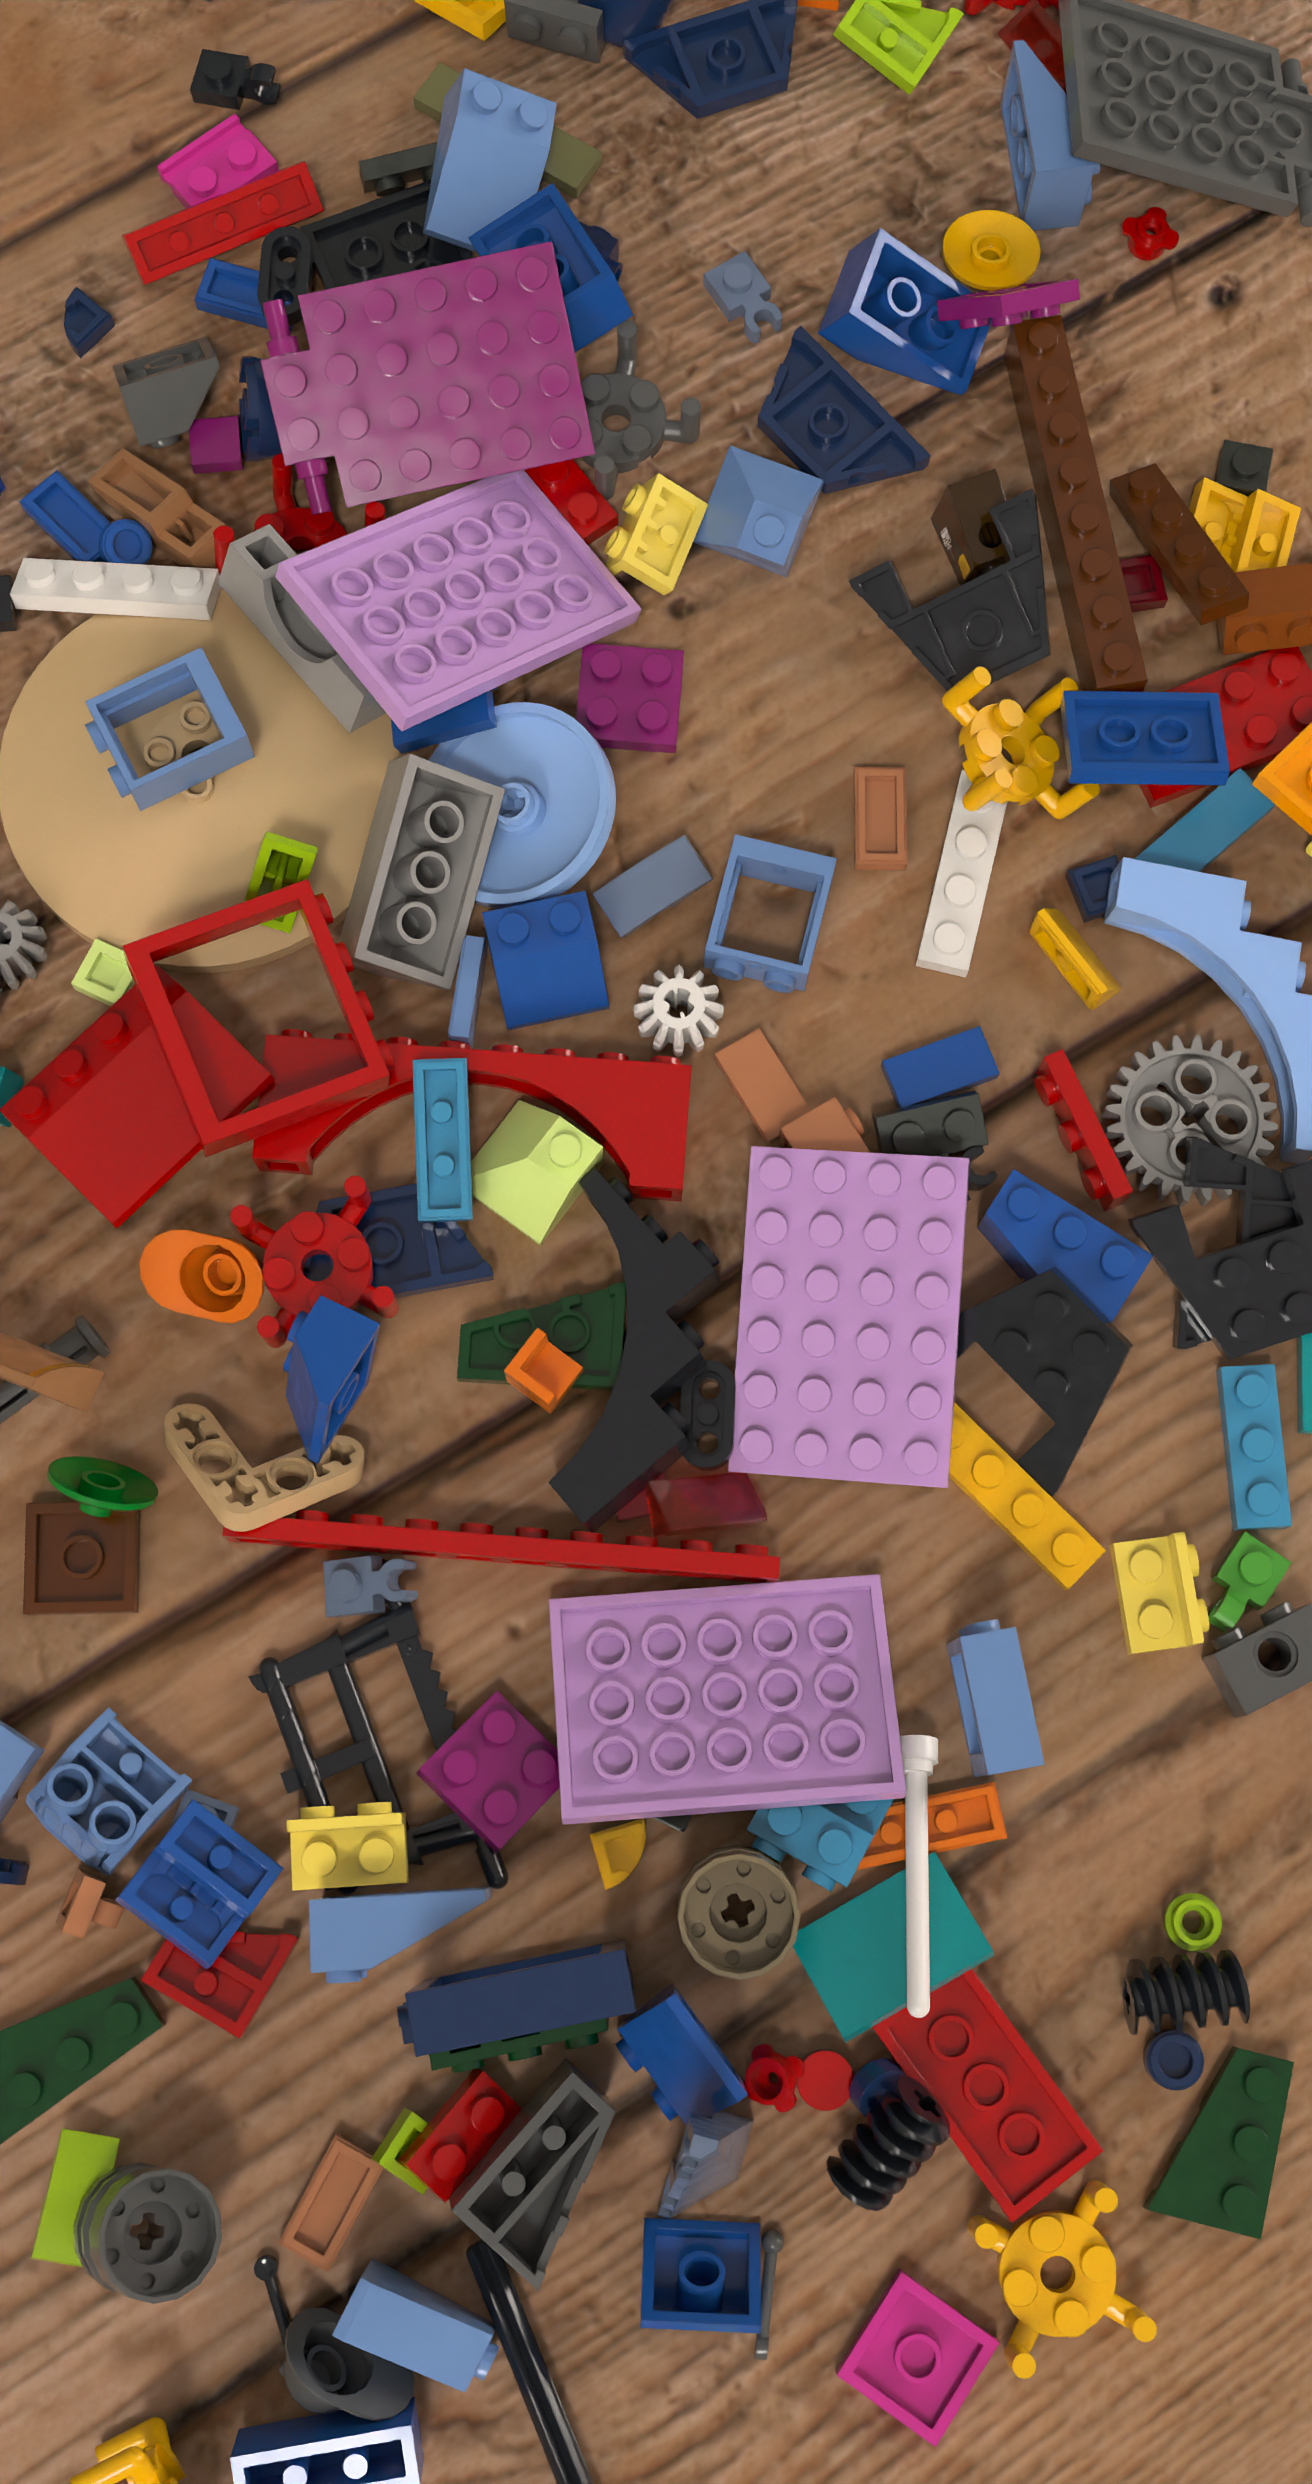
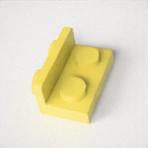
M659 473L643 485L635 484L622 506V510L627 513L623 524L613 531L606 543L604 553L609 557L605 566L613 576L623 570L664 596L670 593L675 587L708 504Z
M1185 1532L1172 1533L1165 1537L1119 1542L1109 1545L1127 1654L1191 1647L1204 1643L1203 1632H1208L1209 1616L1205 1601L1196 1597L1193 1577L1199 1576V1559L1194 1544H1187Z
M391 1802L357 1804L358 1816L335 1817L334 1806L300 1808L299 1820H286L287 1832H290L292 1891L408 1883L406 1813H392Z

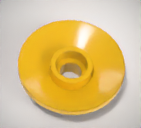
M978 210L959 217L947 229L942 244L943 259L950 272L966 285L984 291L1013 288L1025 283L1035 273L1041 254L1039 240L1031 227L1020 218L998 210Z

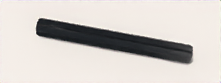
M481 2239L467 2248L466 2256L556 2483L594 2484L505 2261Z

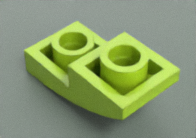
M62 2128L58 2137L47 2193L42 2202L30 2259L83 2267L75 2252L74 2221L82 2198L94 2182L114 2169L120 2138Z

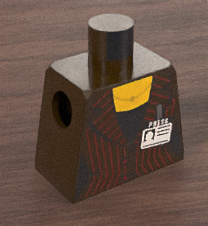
M996 469L948 485L931 517L932 524L960 585L1010 561V557L989 512L990 509L1006 502Z

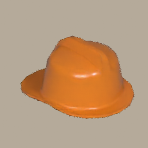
M171 1229L156 1235L144 1247L139 1262L140 1279L147 1293L159 1305L182 1314L216 1322L236 1323L248 1318L259 1307L264 1292L263 1274L256 1254L248 1245L235 1238H225L192 1230Z

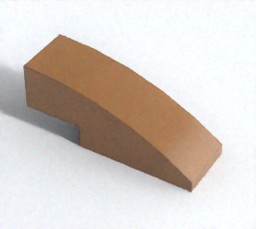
M124 448L117 452L88 480L91 488L124 519L134 520L145 527L151 537L152 544L180 567L216 569L213 532L217 527L226 526V524L193 503L185 488Z

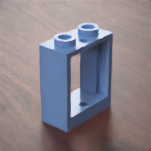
M201 647L85 701L94 719L85 724V727L99 754L109 750L116 762V765L107 768L121 798L132 794L140 811L255 757L248 736ZM197 690L222 739L139 778L114 729Z
M735 834L705 947L704 967L712 969L713 974L727 980L738 981L746 977L763 981V985L766 988L776 992L791 993L794 989L805 991L837 858ZM741 875L815 893L797 964L722 946Z
M998 1619L965 1625V1628L958 1630L959 1638L948 1643L946 1647L973 1777L1045 1765L1016 1627L1000 1629Z

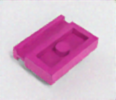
M233 114L157 166L160 179L172 188L173 194L185 208L279 170L277 161L253 133L243 127L236 114Z

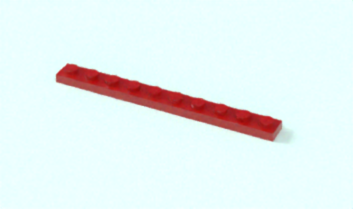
M313 1510L296 1511L295 1519L279 1518L245 1532L233 1531L223 1526L222 1532L223 1537L230 1542L749 1583L777 1582L780 1567V1557L768 1556V1547L760 1545L738 1544L735 1545V1553L714 1552L712 1542L681 1540L680 1549L658 1547L657 1538L647 1536H626L625 1545L603 1543V1534L583 1531L570 1532V1540L548 1539V1530L532 1527H516L515 1536L493 1534L494 1526L461 1523L460 1532L438 1530L439 1522L414 1518L406 1519L405 1527L383 1526V1517L365 1514H352L350 1523L328 1522L329 1513Z

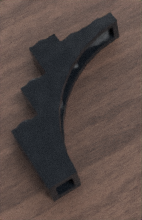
M594 1168L579 1181V1184L588 1200L606 1223L619 1253L627 1291V1335L619 1375L602 1416L579 1451L548 1482L590 1532H595L692 1448L683 1434L690 1428L689 1424L670 1402L660 1408V1405L706 1365L699 1351L705 1345L704 1341L686 1320H682L678 1325L675 1323L721 1285L717 1272L714 1269L720 1262L700 1238L691 1243L679 1231L663 1245L669 1237L660 1225L649 1214L640 1219L629 1207L634 1198L615 1176L606 1181Z

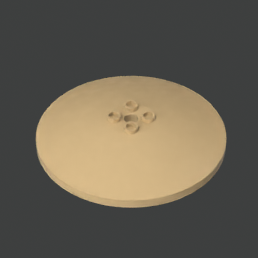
M221 587L211 620L95 614L55 645L39 663L24 685L12 708L4 731L0 750V813L13 855L32 888L44 904L67 927L91 944H93L95 939H99L123 951L122 946L244 902L260 842L266 831L318 847L308 881L314 895L323 893L328 902L334 923L327 925L330 931L346 918L388 762L410 754V752L401 754L393 746L391 718L387 713L349 733ZM201 647L248 736L255 757L140 811L132 794L121 798L107 768L116 765L110 751L107 750L99 754L85 724L94 719L85 701ZM197 690L114 729L139 778L187 756L195 749L204 748L222 739ZM298 910L290 933L259 924L159 960L153 964L154 966L158 965L165 971L181 973H219L242 970L266 964L292 954L313 943L301 912Z

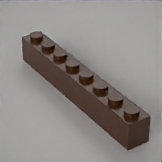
M1055 315L1023 320L1021 323L1011 325L1004 359L1081 691L1143 692L1148 678L1062 316Z

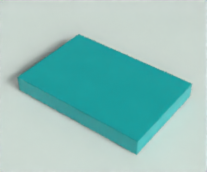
M935 1852L928 1855L930 1993L994 1956L993 1949ZM906 1868L798 1930L793 1948L845 2043L907 2007Z

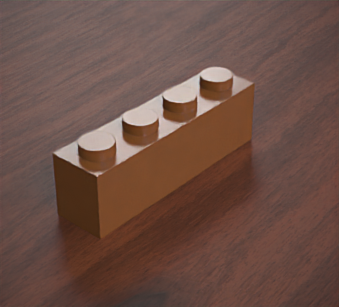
M1312 563L1234 572L1249 592L1248 608L1216 620L1223 655L1312 645Z

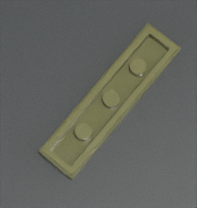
M439 62L413 97L415 109L440 122L444 96L460 73ZM553 125L550 150L541 180L549 184L553 183L556 188L577 199L602 165V152Z

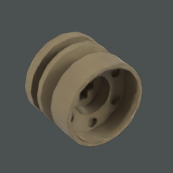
M732 1845L713 1849L697 1860L682 1881L677 1917L682 1941L697 1963L717 1976L742 1980L764 1975L783 1962L796 1942L800 1912L792 1882L779 1862L755 1848ZM736 1893L741 1901L751 1899L753 1904L746 1908L747 1918L738 1922L733 1914L724 1916L721 1912L728 1908L727 1897Z

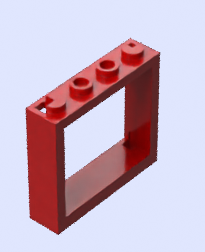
M308 879L122 946L126 964L205 1157L388 1088L390 1077L388 1071L395 1068L391 1052L384 1039L375 1041L368 1022L374 1020L370 1002L363 989L357 992L354 991L348 973L354 971L349 952L343 941L334 943L327 926L334 923L328 902L323 893L314 895ZM300 910L365 1067L218 1123L153 963Z

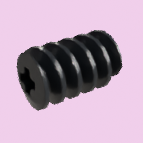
M1221 1950L1217 1955L1216 1963L1209 1952H1198L1193 1965L1186 1954H1176L1172 1959L1171 1969L1168 1962L1161 1956L1151 1959L1148 1970L1141 1959H1130L1127 1964L1126 1974L1122 1979V1991L1126 2022L1132 2035H1137L1140 2017L1146 2016L1154 2033L1160 2032L1164 2014H1169L1176 2030H1183L1186 2012H1192L1199 2028H1206L1208 2010H1215L1220 2024L1227 2026L1229 2025L1231 2008L1237 2007L1245 2024L1248 2023L1250 2017L1248 1985L1244 1971L1236 1955L1231 1950Z
M900 2075L895 2082L898 2094L893 2091H886L880 2100L883 2109L874 2107L868 2111L866 2115L868 2125L860 2123L854 2127L852 2131L854 2141L845 2139L840 2143L838 2147L840 2158L829 2156L826 2161L827 2171L831 2180L841 2194L854 2204L867 2210L879 2211L885 2209L892 2200L893 2195L899 2193L904 2188L907 2179L918 2173L921 2163L928 2161L933 2156L936 2146L944 2144L950 2135L948 2118L937 2099L925 2086L907 2075Z

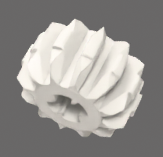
M680 965L675 966L672 979H668L665 973L657 970L653 977L655 986L642 984L639 988V997L643 1002L634 1005V1017L644 1020L638 1027L640 1036L650 1037L655 1035L653 1049L657 1052L663 1050L668 1042L673 1044V1053L677 1057L683 1055L684 1043H689L692 1049L700 1052L704 1048L702 1036L715 1038L718 1035L719 1026L714 1021L722 1018L724 1011L723 1005L714 1002L718 997L719 989L716 985L702 987L704 973L701 970L693 973L690 979L684 978V969ZM679 1004L688 1008L686 1017L683 1012H680V1018L670 1016V1006L675 1011Z

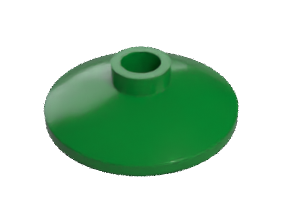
M82 1456L63 1457L50 1463L47 1471L49 1482L57 1490L79 1502V1509L95 1517H109L112 1515V1511L145 1509L152 1506L158 1496L157 1486L147 1476L125 1465L104 1459Z

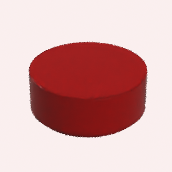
M818 2049L807 2054L802 2059L805 2073L797 2080L796 2084L799 2094L809 2106L817 2110L831 2111L841 2107L850 2098L849 2089L854 2078L851 2066L843 2056L833 2050Z

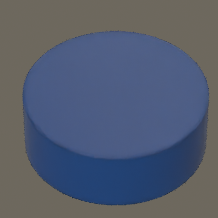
M130 519L113 521L103 528L98 540V549L104 562L145 565L152 554V540L148 531L140 523Z

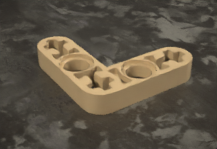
M185 1403L170 1409L165 1416L164 1442L167 1449L217 1520L225 1528L233 1531L245 1532L256 1529L357 1485L363 1477L365 1451L356 1439L348 1436L336 1435L318 1464L308 1459L303 1447L252 1468L214 1415L206 1407L199 1404ZM199 1431V1444L195 1446V1437L192 1433ZM210 1460H221L230 1467L221 1473H209L204 1471L201 1465ZM296 1476L304 1480L306 1484L299 1489L287 1490L280 1487L276 1482L282 1477ZM234 1487L235 1495L240 1502L232 1503V1489Z

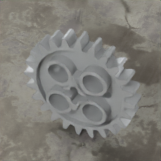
M1175 1035L1168 1043L1167 1052L1159 1042L1154 1041L1148 1048L1149 1059L1144 1054L1138 1051L1135 1052L1130 1059L1133 1070L1122 1066L1115 1076L1121 1085H1111L1106 1093V1096L1117 1104L1106 1105L1102 1111V1117L1116 1122L1108 1126L1104 1133L1107 1139L1119 1140V1144L1113 1148V1151L1117 1158L1126 1156L1129 1161L1123 1169L1125 1175H1131L1136 1171L1142 1175L1137 1190L1141 1192L1151 1183L1158 1186L1157 1201L1161 1202L1170 1191H1175L1178 1205L1183 1207L1189 1201L1191 1194L1195 1193L1200 1205L1206 1206L1211 1200L1212 1190L1222 1201L1232 1194L1231 1189L1184 1186L1185 1165L1178 1160L1175 1149L1177 1147H1187V1138L1205 1140L1212 1143V1145L1234 1154L1242 1155L1264 1166L1265 1164L1258 1156H1268L1275 1147L1268 1140L1262 1138L1272 1136L1278 1130V1124L1264 1120V1117L1270 1115L1277 1108V1104L1263 1102L1260 1099L1268 1090L1270 1084L1268 1082L1252 1083L1250 1079L1257 1071L1258 1066L1254 1064L1243 1070L1238 1067L1237 1064L1242 1053L1240 1050L1235 1051L1228 1058L1221 1056L1222 1041L1217 1040L1211 1049L1207 1051L1203 1050L1200 1035H1195L1188 1048H1184L1179 1036ZM1192 1076L1198 1079L1203 1086V1093L1193 1094L1188 1092L1181 1083V1077ZM1157 1086H1165L1167 1093L1159 1091ZM1143 1107L1155 1108L1161 1113L1164 1125L1153 1126L1148 1124L1142 1118L1140 1109ZM1193 1115L1198 1120L1197 1124L1192 1123L1186 1126L1182 1123L1181 1118H1188ZM1225 1115L1233 1119L1237 1125L1238 1134L1230 1135L1220 1130L1216 1124V1116Z

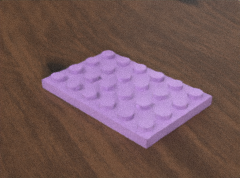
M524 470L484 478L279 563L275 576L401 731L635 623L642 610Z
M751 1146L735 1368L734 1449L729 1458L728 1472L949 1488L969 1158Z
M880 1574L549 1599L563 1825L905 1798V1776Z

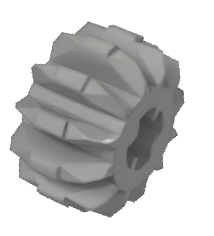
M9 900L6 901L0 910V985L5 979L11 989L18 990V976L24 973L28 978L36 979L37 972L31 964L33 962L47 961V953L40 946L47 941V934L42 927L36 926L37 918L32 911L26 909L19 912L15 902Z

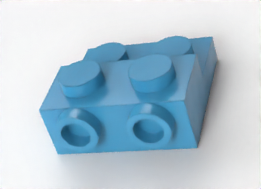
M894 1799L758 1809L747 1831L757 1836L752 1847L782 1863L786 1854L806 1864L801 1874L802 1876L832 1892L836 1882L846 1888L848 1887Z

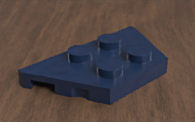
M749 0L639 36L623 40V55L628 62L697 119L787 91L798 0Z
M802 326L795 330L784 363L780 364L774 378L771 393L766 397L758 415L757 427L802 472L823 479L824 483L821 491L824 494L921 471L929 466L931 455Z
M417 1183L370 1192L371 1204L356 1228L365 1238L372 1255L373 1280L371 1285L373 1287L387 1286L391 1288L396 1298L494 1280L491 1266L481 1257L456 1221L418 1222ZM345 1196L319 1201L316 1213H329L338 1216L349 1198ZM323 1254L310 1257L304 1265V1276L311 1281H322L328 1278L333 1271V1260Z

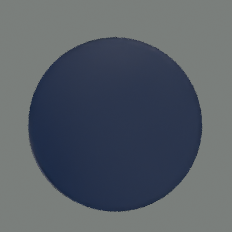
M1165 2029L1155 2033L1146 2043L1143 2052V2063L1149 2077L1158 2085L1170 2090H1184L1194 2085L1200 2078L1204 2068V2056L1200 2045L1193 2037L1179 2030Z
M879 2058L870 2061L855 2074L849 2089L850 2100L864 2117H866L871 2108L879 2107L883 2109L880 2101L886 2091H893L898 2094L895 2082L900 2075L905 2074L891 2059Z

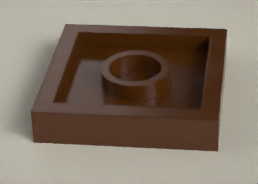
M79 1502L26 1503L23 1614L36 1616L138 1613L140 1510L112 1511V1515L109 1517H95L79 1509Z

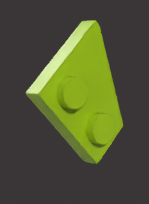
M855 0L836 28L833 36L910 95L964 13L959 9L951 7L947 12L921 7L922 1Z

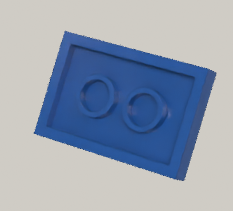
M1063 691L1060 707L1069 783L1226 785L1230 768L1218 693Z

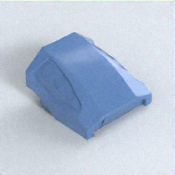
M109 1707L68 1747L50 1771L27 1794L26 1804L44 1828L81 1861L111 1876L119 1863L138 1841L183 1795L191 1785L192 1779L185 1773L180 1775L169 1768L116 1719L117 1714Z

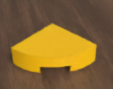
M644 1818L590 1834L605 1890L624 1881L639 1863L646 1841Z

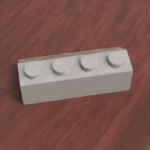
M407 754L388 762L339 942H344L354 968L381 977L451 990L463 938H465L505 789L413 754Z

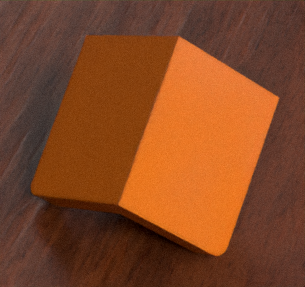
M537 1328L505 1368L504 1373L509 1384L551 1414L584 1370L581 1365L548 1342L547 1334Z

